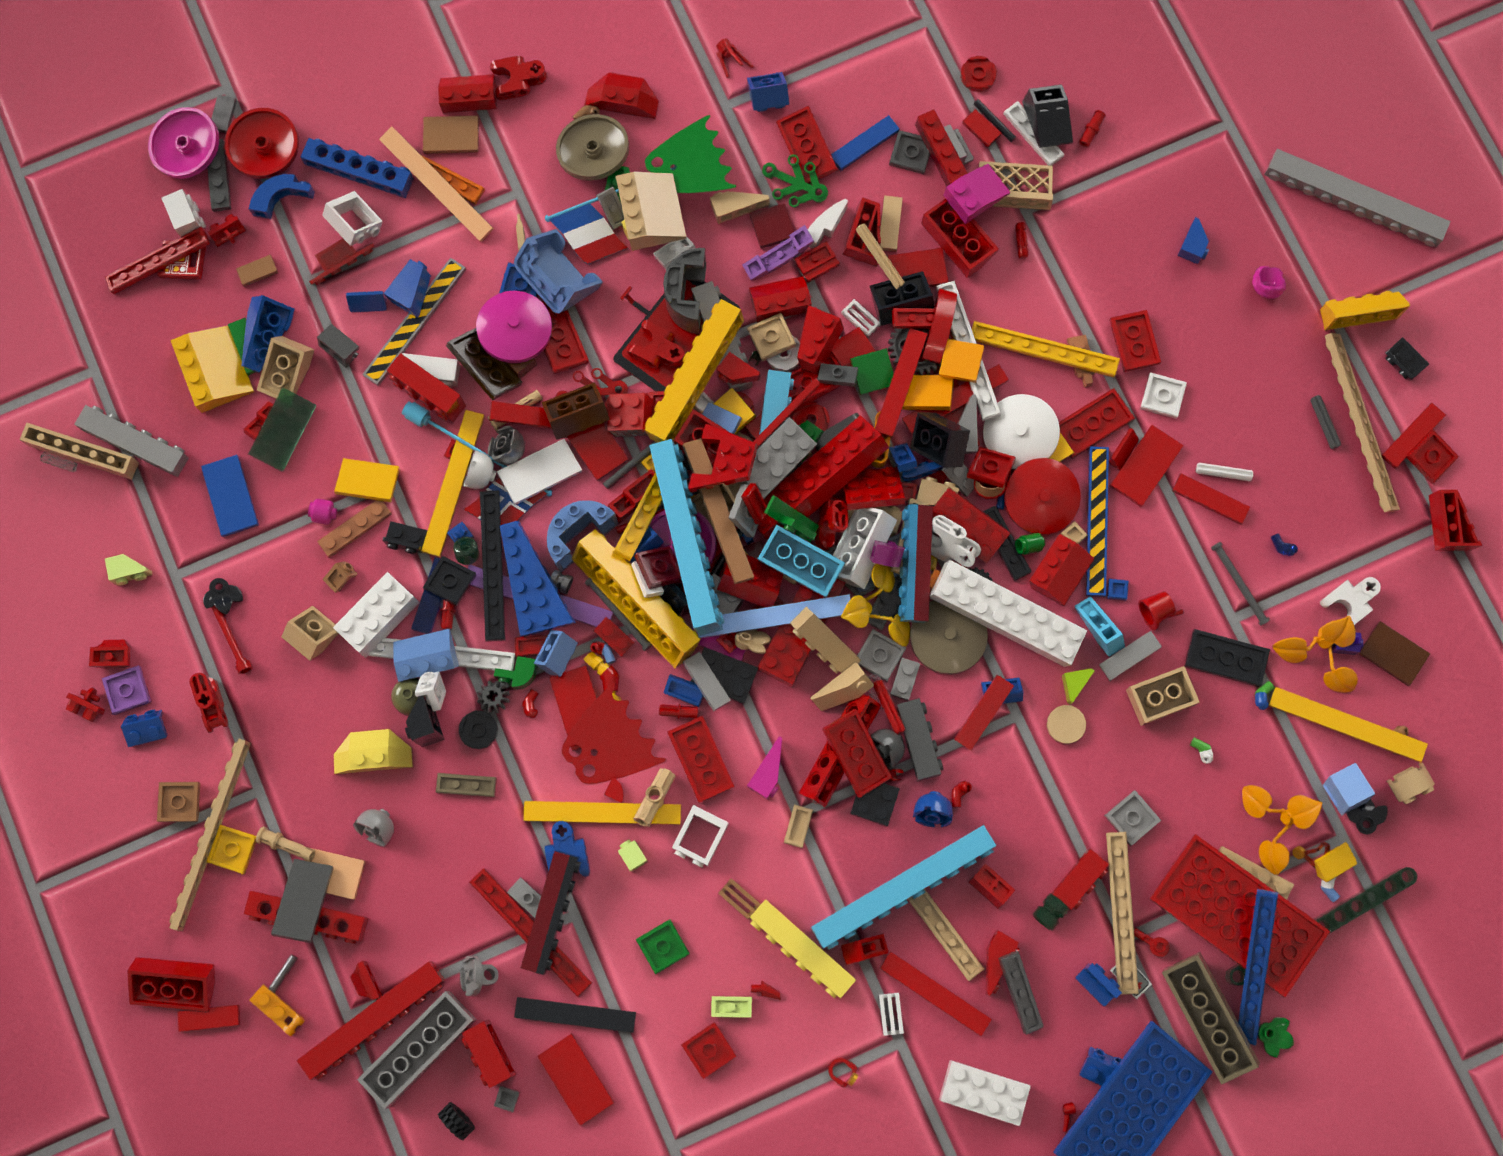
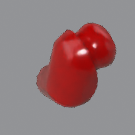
M530 689L522 702L524 714L530 718H535L538 715V710L534 708L533 702L539 693L533 689Z
M962 781L952 789V807H961V797L972 790L970 782Z

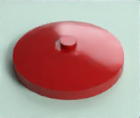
M255 108L242 113L231 123L225 136V151L231 164L243 175L256 179L271 178L284 172L294 162L299 150V136L294 124L285 114L271 108Z
M1049 458L1032 459L1018 466L1009 476L1004 492V504L1011 520L1019 528L1033 534H1051L1065 528L1077 514L1081 500L1079 483L1073 472L1061 462Z

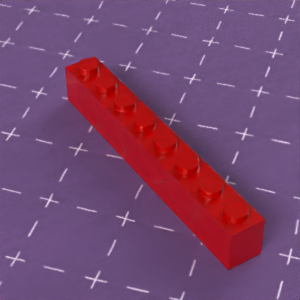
M428 961L296 1061L309 1080L322 1079L328 1074L326 1070L332 1066L334 1068L338 1067L344 1062L343 1058L346 1055L350 1054L352 1056L361 1049L360 1045L365 1041L369 1043L377 1037L376 1033L381 1029L387 1030L394 1024V1019L398 1016L400 1019L410 1012V1007L414 1004L419 1006L427 1000L426 995L430 992L434 994L443 988L442 983L446 980L434 963Z

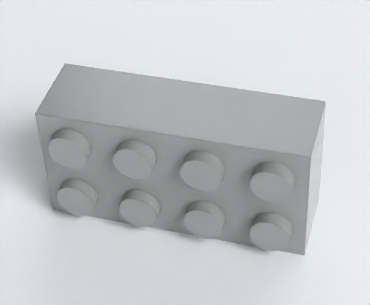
M789 417L757 449L750 480L742 483L747 485L756 483L763 499H765L815 448L817 443Z

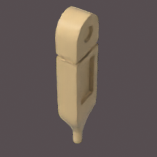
M517 214L516 232L519 251L525 242V232L521 216Z

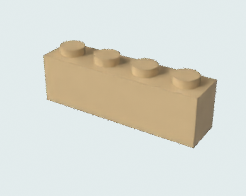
M807 606L790 622L795 628L793 633L800 639L804 637L807 640L805 644L812 651L818 650V657L824 662L828 660L831 663L829 667L836 674L844 672L855 662L859 663L861 661Z

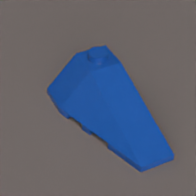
M263 295L251 298L246 319L242 367L255 372L261 371L271 338L282 336L289 329L294 308Z

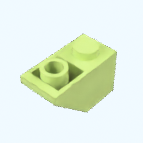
M124 554L105 558L108 579L116 585H125L128 581L134 579L136 581L144 580L147 578L146 576L152 575L151 570Z

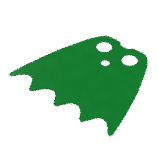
M710 115L692 123L667 139L645 159L646 168L651 173H673L677 193L709 192L736 187V185L725 181V176L731 171L732 167L722 165L719 162V158L725 152V149L716 148L712 143L719 132L708 130L705 126ZM654 158H662L663 164L660 167H654L652 165ZM671 165L677 166L675 170L670 169Z

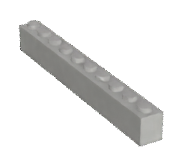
M1279 149L1275 151L1264 174L1273 181H1280L1290 188L1303 191L1306 195H1313L1320 198L1323 202L1337 205L1342 210H1349L1359 217L1368 218L1375 224L1387 226L1394 232L1406 234L1407 237L1420 240L1427 246L1437 247L1443 241L1451 222Z

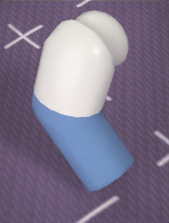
M1336 877L1329 882L1321 881L1322 891L1332 902L1340 898V895L1334 889Z

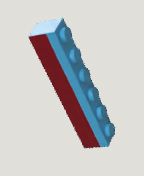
M910 504L905 506V509L902 511L904 528L901 531V538L904 540L903 547L905 549L902 557L903 565L900 568V578H902V586L899 588L901 605L898 609L900 622L925 623L929 621L933 506Z

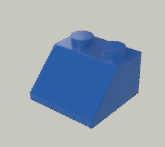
M783 72L747 78L754 111L762 112L766 111L767 108L775 107L780 109L784 108L785 105H790L787 82Z

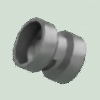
M556 569L551 575L556 588L561 593L567 594L572 585L573 577L570 575L565 576Z

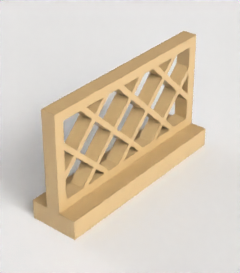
M979 161V168L989 164L1002 179V182L1012 188L1009 190V195L993 206L1051 209L1053 202V166ZM1009 169L1012 173L1006 177L1001 171ZM1027 170L1030 175L1024 178L1019 172ZM1040 171L1048 172V176L1042 179L1038 173ZM1014 176L1021 181L1016 186L1010 181ZM1032 177L1040 182L1034 187L1028 182ZM1025 184L1030 190L1022 192L1018 188ZM1043 185L1048 190V193H1040L1037 189Z

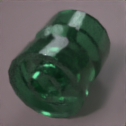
M1049 893L1043 900L1044 905L1038 906L1032 916L1048 930L1053 931L1059 924L1058 919L1064 918L1070 909L1059 898Z

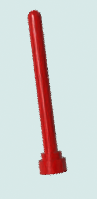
M215 606L211 607L236 658L235 668L238 674L249 672L253 669L250 660L243 657L223 613L218 611Z

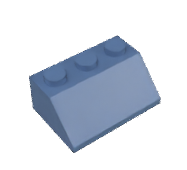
M450 628L393 642L394 667L398 682L420 677L426 672H441L459 666Z

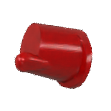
M1164 591L1141 599L1138 602V607L1144 621L1154 631L1159 628L1160 622L1184 613L1183 609L1176 611L1173 600Z

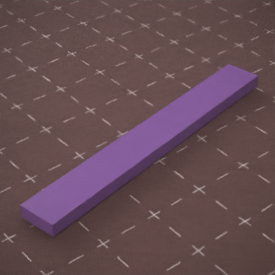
M469 564L468 569L476 572V576L470 586L483 589V569ZM503 576L504 597L513 599L510 579L507 576ZM559 594L562 601L565 602L571 617L576 621L597 627L605 617H608L610 620L612 619V611Z

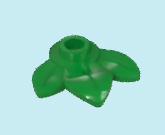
M1276 1017L1270 1023H1262L1259 1026L1258 1038L1264 1043L1266 1053L1272 1057L1277 1058L1280 1049H1289L1294 1045V1039L1287 1031L1290 1024L1288 1019Z

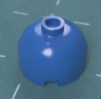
M932 791L921 796L915 803L913 818L915 817L917 823L928 827H935L934 823L941 824V827L948 826L952 823L953 819L951 802L939 792Z

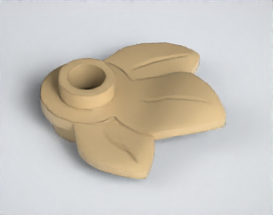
M757 629L737 633L734 638L735 645L743 650L750 649L755 653H766L763 645L768 644L772 640L768 634L761 631L758 632Z

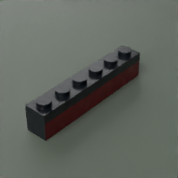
M558 850L554 851L521 969L542 975L546 973V970L550 971L553 959H550L551 953L556 951L559 942L556 939L557 932H561L564 925V920H561L563 912L567 913L570 901L567 900L569 892L573 893L576 881H573L575 873L578 874L581 862L578 861L579 856Z

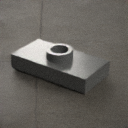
M821 363L817 380L824 384L855 387L859 370L858 367Z

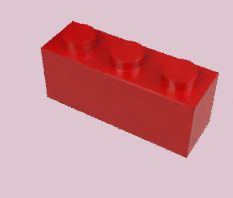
M1088 849L1051 893V896L1068 911L1073 908L1076 910L1082 904L1083 900L1081 898L1084 894L1087 893L1089 895L1096 885L1093 883L1097 878L1102 879L1108 872L1106 867L1109 864L1092 849Z

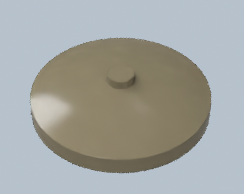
M600 114L582 116L570 122L562 130L556 143L557 158L563 170L574 178L587 181L603 179L615 173L624 164L629 153V139L624 127L612 117Z
M935 600L929 602V621L925 623L912 622L910 629V643L915 656L925 667L940 674H958L970 669L982 657L987 645V627Z

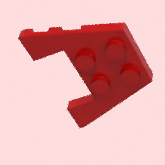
M705 424L701 438L703 443L719 444L712 474L692 473L688 486L689 491L697 492V489L705 487L706 489H711L719 484L730 485L749 481L758 448L757 444L717 427Z

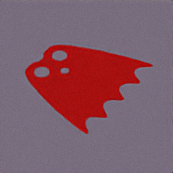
M614 683L608 686L581 716L562 746V755L567 762L575 766L577 777L585 784L610 781L612 777L615 779L622 778L666 761V758L654 757L651 754V749L655 743L654 738H643L639 735L642 720H632L627 717L626 709L629 700L616 701L613 698ZM574 744L581 747V754L577 757L571 756L569 753V748ZM592 749L597 750L598 753L596 756L591 755ZM587 764H591L595 768V773L591 777L585 776L583 773V768Z

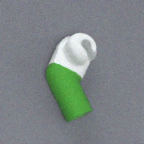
M1194 737L1190 746L1199 750L1203 763H1211L1214 758L1211 746Z

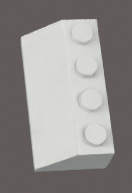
M876 508L854 510L848 527L844 531L833 554L834 557L845 562V566L838 579L849 585L865 589L871 577L873 566L876 564L870 560L874 541L887 543L897 522L895 518L885 511Z

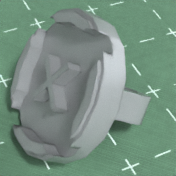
M466 956L463 960L465 965L460 970V983L462 990L466 991V996H477L482 986H490L497 981L499 974L493 965H482L477 956ZM485 970L491 973V980H487L484 977Z

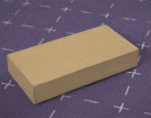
M794 804L784 843L803 848L813 812L812 809Z

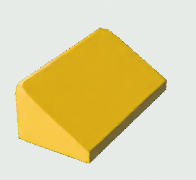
M1346 842L1314 860L1317 876L1325 882H1329L1357 865V861Z

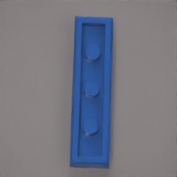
M888 115L832 153L831 155L836 166L842 171L898 133L900 128Z

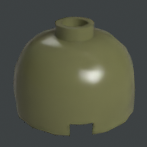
M418 678L399 681L392 689L391 700L394 707L406 716L410 715L418 699L415 695L419 682Z

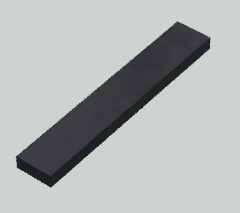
M517 997L514 1018L634 1033L636 1012Z

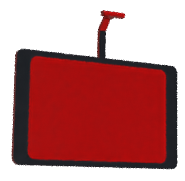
M686 280L684 300L694 301L691 289L706 282ZM629 286L620 299L623 301L626 298L631 305L646 316L614 355L613 360L655 392L665 391L666 387L672 384L674 373L678 368H673L663 362L659 364L657 369L652 368L630 357L627 353L628 347L632 344L645 347L652 342V337L643 332L642 322L649 320L671 331L675 335L672 342L683 348L684 355L692 350V343L698 334L683 330L672 320L667 310L665 293L653 308L648 311L629 295V292L632 290V287ZM721 293L720 300L722 299L740 309L739 305ZM701 318V324H700V334H701V332L703 331V330H702V326H703L702 318Z

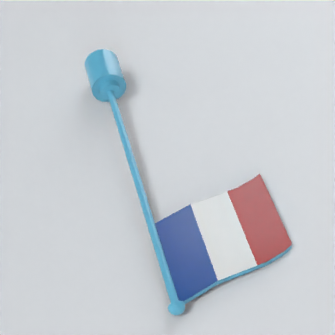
M674 165V167H672V168H670V169H671V170H675V169L677 168V166ZM597 197L556 214L545 216V221L551 222L564 235L574 252L586 264L628 248L617 238L605 218L591 205V203L599 201Z

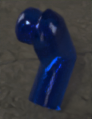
M1279 533L1270 537L1279 554L1293 556L1297 553L1298 547L1295 544L1283 542Z

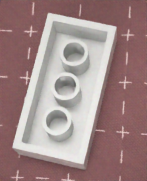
M387 572L333 628L366 658L420 602Z
M950 1060L939 1100L1020 1126L1030 1085Z

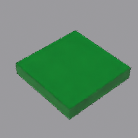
M887 348L850 358L852 367H858L859 370L856 383L860 395L890 386L894 373Z
M671 919L636 939L655 974L690 954Z

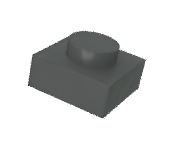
M500 1086L494 1106L514 1112L520 1092Z

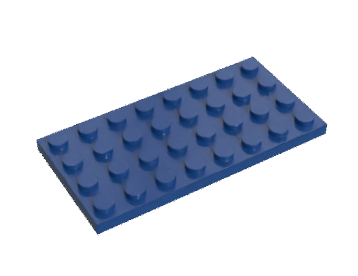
M1150 1021L1053 1153L1057 1156H1152L1210 1077L1212 1071L1157 1024Z

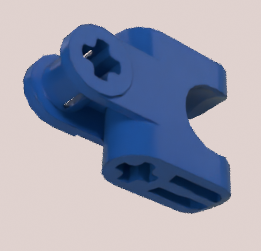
M565 821L556 822L552 827L554 844L545 846L548 871L554 851L558 850L579 856L578 861L581 862L579 872L582 876L588 877L590 875V868L584 838L575 840L573 828L569 823ZM561 826L567 829V832L564 833L563 837L561 834H558V831L561 830Z

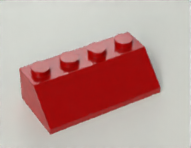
M946 198L923 214L921 224L966 278L980 270L999 250L974 219L965 224Z
M136 957L128 968L129 1004L209 1011L215 985L214 964Z

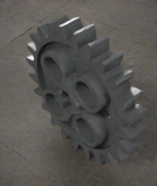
M894 329L896 333L891 332L890 337L892 339H889L888 344L892 346L888 347V351L892 352L890 359L896 358L893 365H896L902 352L901 346L905 343L909 329ZM915 329L929 335L930 329ZM928 360L918 362L915 374L919 372V375H923V372H926L927 375H930V369L936 372L937 366L941 367V362L940 364Z

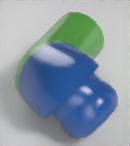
M1270 681L1266 682L1255 692V704L1260 710L1268 708L1267 694L1275 689Z

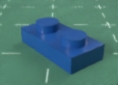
M907 443L889 448L890 455L899 472L909 471L912 468L918 467L917 461Z

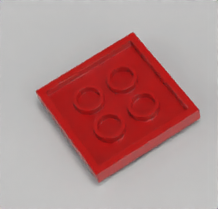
M897 467L864 470L843 487L847 510L905 504V496Z

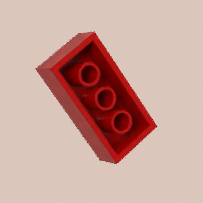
M402 353L396 357L386 370L390 375L389 379L396 388L401 391L403 389L407 391V395L415 401L419 399L427 410H434L438 413L437 416L445 422L449 420L451 423H454L466 407L459 393Z

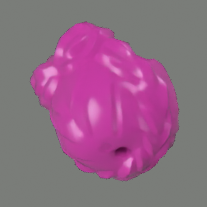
M1260 266L1256 269L1252 284L1257 294L1267 299H1275L1283 294L1286 290V283L1281 269L1276 267L1270 268L1269 266Z

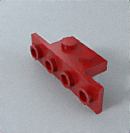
M343 238L315 255L324 272L309 281L310 284L315 283L316 286L326 280L324 278L326 275L331 273L333 276L341 271L340 267L344 264L350 266L357 261L356 257L359 255L366 256L373 252L372 247L375 245L370 243L356 252L353 246H350Z

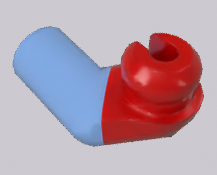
M596 641L590 645V650L593 653L603 655L608 665L616 662L612 649L608 644Z

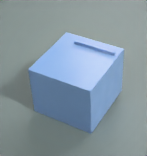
M1356 763L1329 776L1323 784L1325 791L1341 816L1364 803H1368L1375 795V792Z

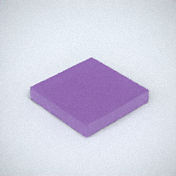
M138 665L102 678L112 715L151 703L141 666Z

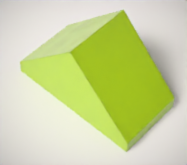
M1091 668L1067 672L1062 675L1068 704L1071 705L1095 670Z

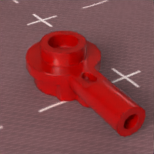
M1136 927L1134 928V936L1148 944L1154 956L1163 957L1169 953L1170 944L1165 938L1156 937L1153 939Z

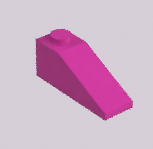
M780 736L747 785L749 789L766 800L769 796L773 798L779 789L776 785L778 784L782 737Z

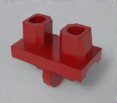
M230 214L225 217V223L221 225L214 223L209 226L210 231L208 234L217 247L229 240L232 244H235L234 237L246 231L237 216Z
M92 687L88 691L82 689L80 694L84 696V699L68 693L66 698L70 700L66 710L78 714L81 707L84 706L86 710L82 718L94 722L99 714H104L105 709L91 703L92 701L99 702L100 697L96 696L97 690Z

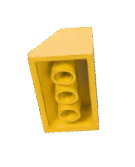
M1385 291L1380 295L1366 294L1361 298L1352 296L1342 301H1337L1336 299L1325 302L1320 312L1324 329L1332 330L1399 319L1410 307V304L1400 292L1392 293V291Z

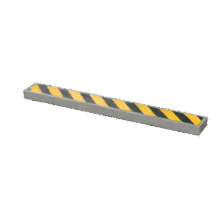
M452 258L448 260L427 288L418 318L408 313L362 374L365 378L377 386L382 383L388 375L386 370L400 353L406 351L464 274L466 268Z

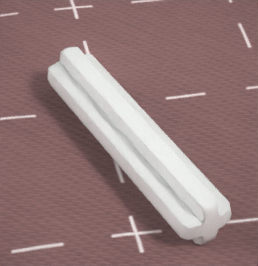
M1198 463L1196 466L1197 474L1251 481L1253 479L1252 470Z

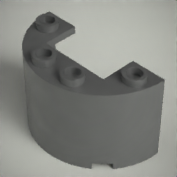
M694 248L681 253V256L670 263L664 276L665 300L670 317L683 330L698 335L700 334L701 316H699L700 302L686 301L684 298L686 280L705 282L707 265L705 248Z

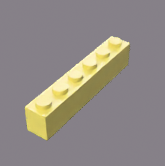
M766 899L750 916V919L753 920L750 924L758 931L763 929L767 933L765 937L771 943L775 944L777 942L782 946L780 951L788 958L792 955L797 960L795 964L803 971L808 969L812 973L811 978L818 985L823 983L828 988L825 991L834 999L836 996L841 998L856 981L854 977Z

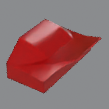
M125 639L104 640L97 647H90L89 666L94 668L130 667V647L127 646Z
M367 961L357 963L356 969L350 978L358 996L368 997L375 1001L383 995Z

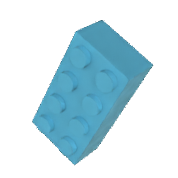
M778 525L775 526L758 557L760 562L825 598L829 595L845 566V562Z

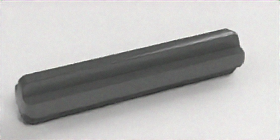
M1320 395L1314 396L1310 401L1331 449L1338 448L1341 442Z

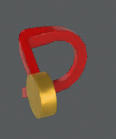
M836 1058L829 1064L828 1073L830 1078L841 1087H846L848 1084L852 1086L858 1078V1074H856L857 1066L847 1059ZM838 1062H843L852 1069V1074L846 1082L833 1075V1066Z

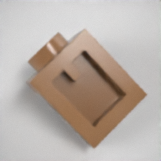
M343 561L335 563L322 580L337 593L340 592L350 578L357 575V572L350 563Z

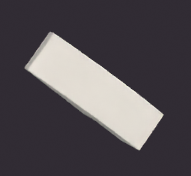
M847 199L828 208L808 228L814 240L809 246L813 249L818 246L824 235L829 238L832 237L848 208Z

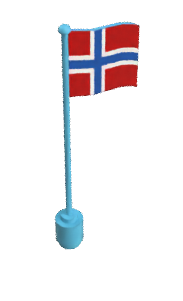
M408 401L404 406L402 414L407 420L417 426L422 427L429 423L472 450L486 454L431 421L430 411L416 402ZM492 459V461L498 464L499 466L503 468L507 467V465H502ZM500 478L485 490L500 491L501 525L518 521L531 506L546 495H552L551 489L545 490L514 505ZM479 497L463 510L481 520Z

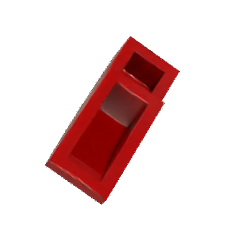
M652 469L625 488L621 495L608 504L607 507L615 513L618 523H621L636 510L655 474Z

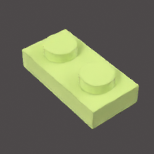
M712 996L711 1017H752V997Z

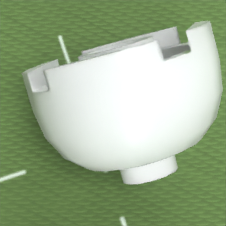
M475 450L467 476L465 477L464 487L482 489L488 485L489 481H494L496 471L493 470L494 463L488 455Z

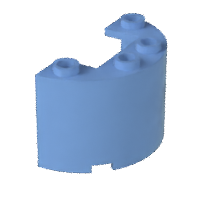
M577 501L565 506L553 517L547 531V547L559 571L563 572L573 563L571 551L566 544L588 525L593 523L605 536L619 524L615 513L609 507L595 501Z

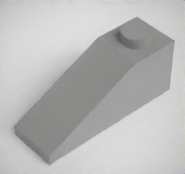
M976 394L970 396L957 423L970 430L965 454H975L978 452Z

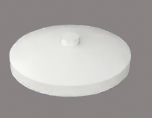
M1026 394L1012 395L999 401L998 406L1001 416L985 420L983 437L986 448L1016 457L1012 467L1013 470L1032 459L1050 458L1057 448L1060 437L1059 422L1053 409L1042 399Z

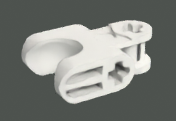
M942 515L933 518L932 531L940 537L932 534L931 555L944 562L955 560L962 566L971 567L975 563V557H978L981 553L980 545L967 538L966 530Z
M1373 577L1364 579L1356 586H1353L1349 580H1346L1319 603L1323 608H1327L1333 603L1343 604L1347 609V616L1351 617L1355 625L1373 610L1367 602L1380 592L1381 586L1379 581ZM1368 585L1371 588L1369 591L1366 590Z

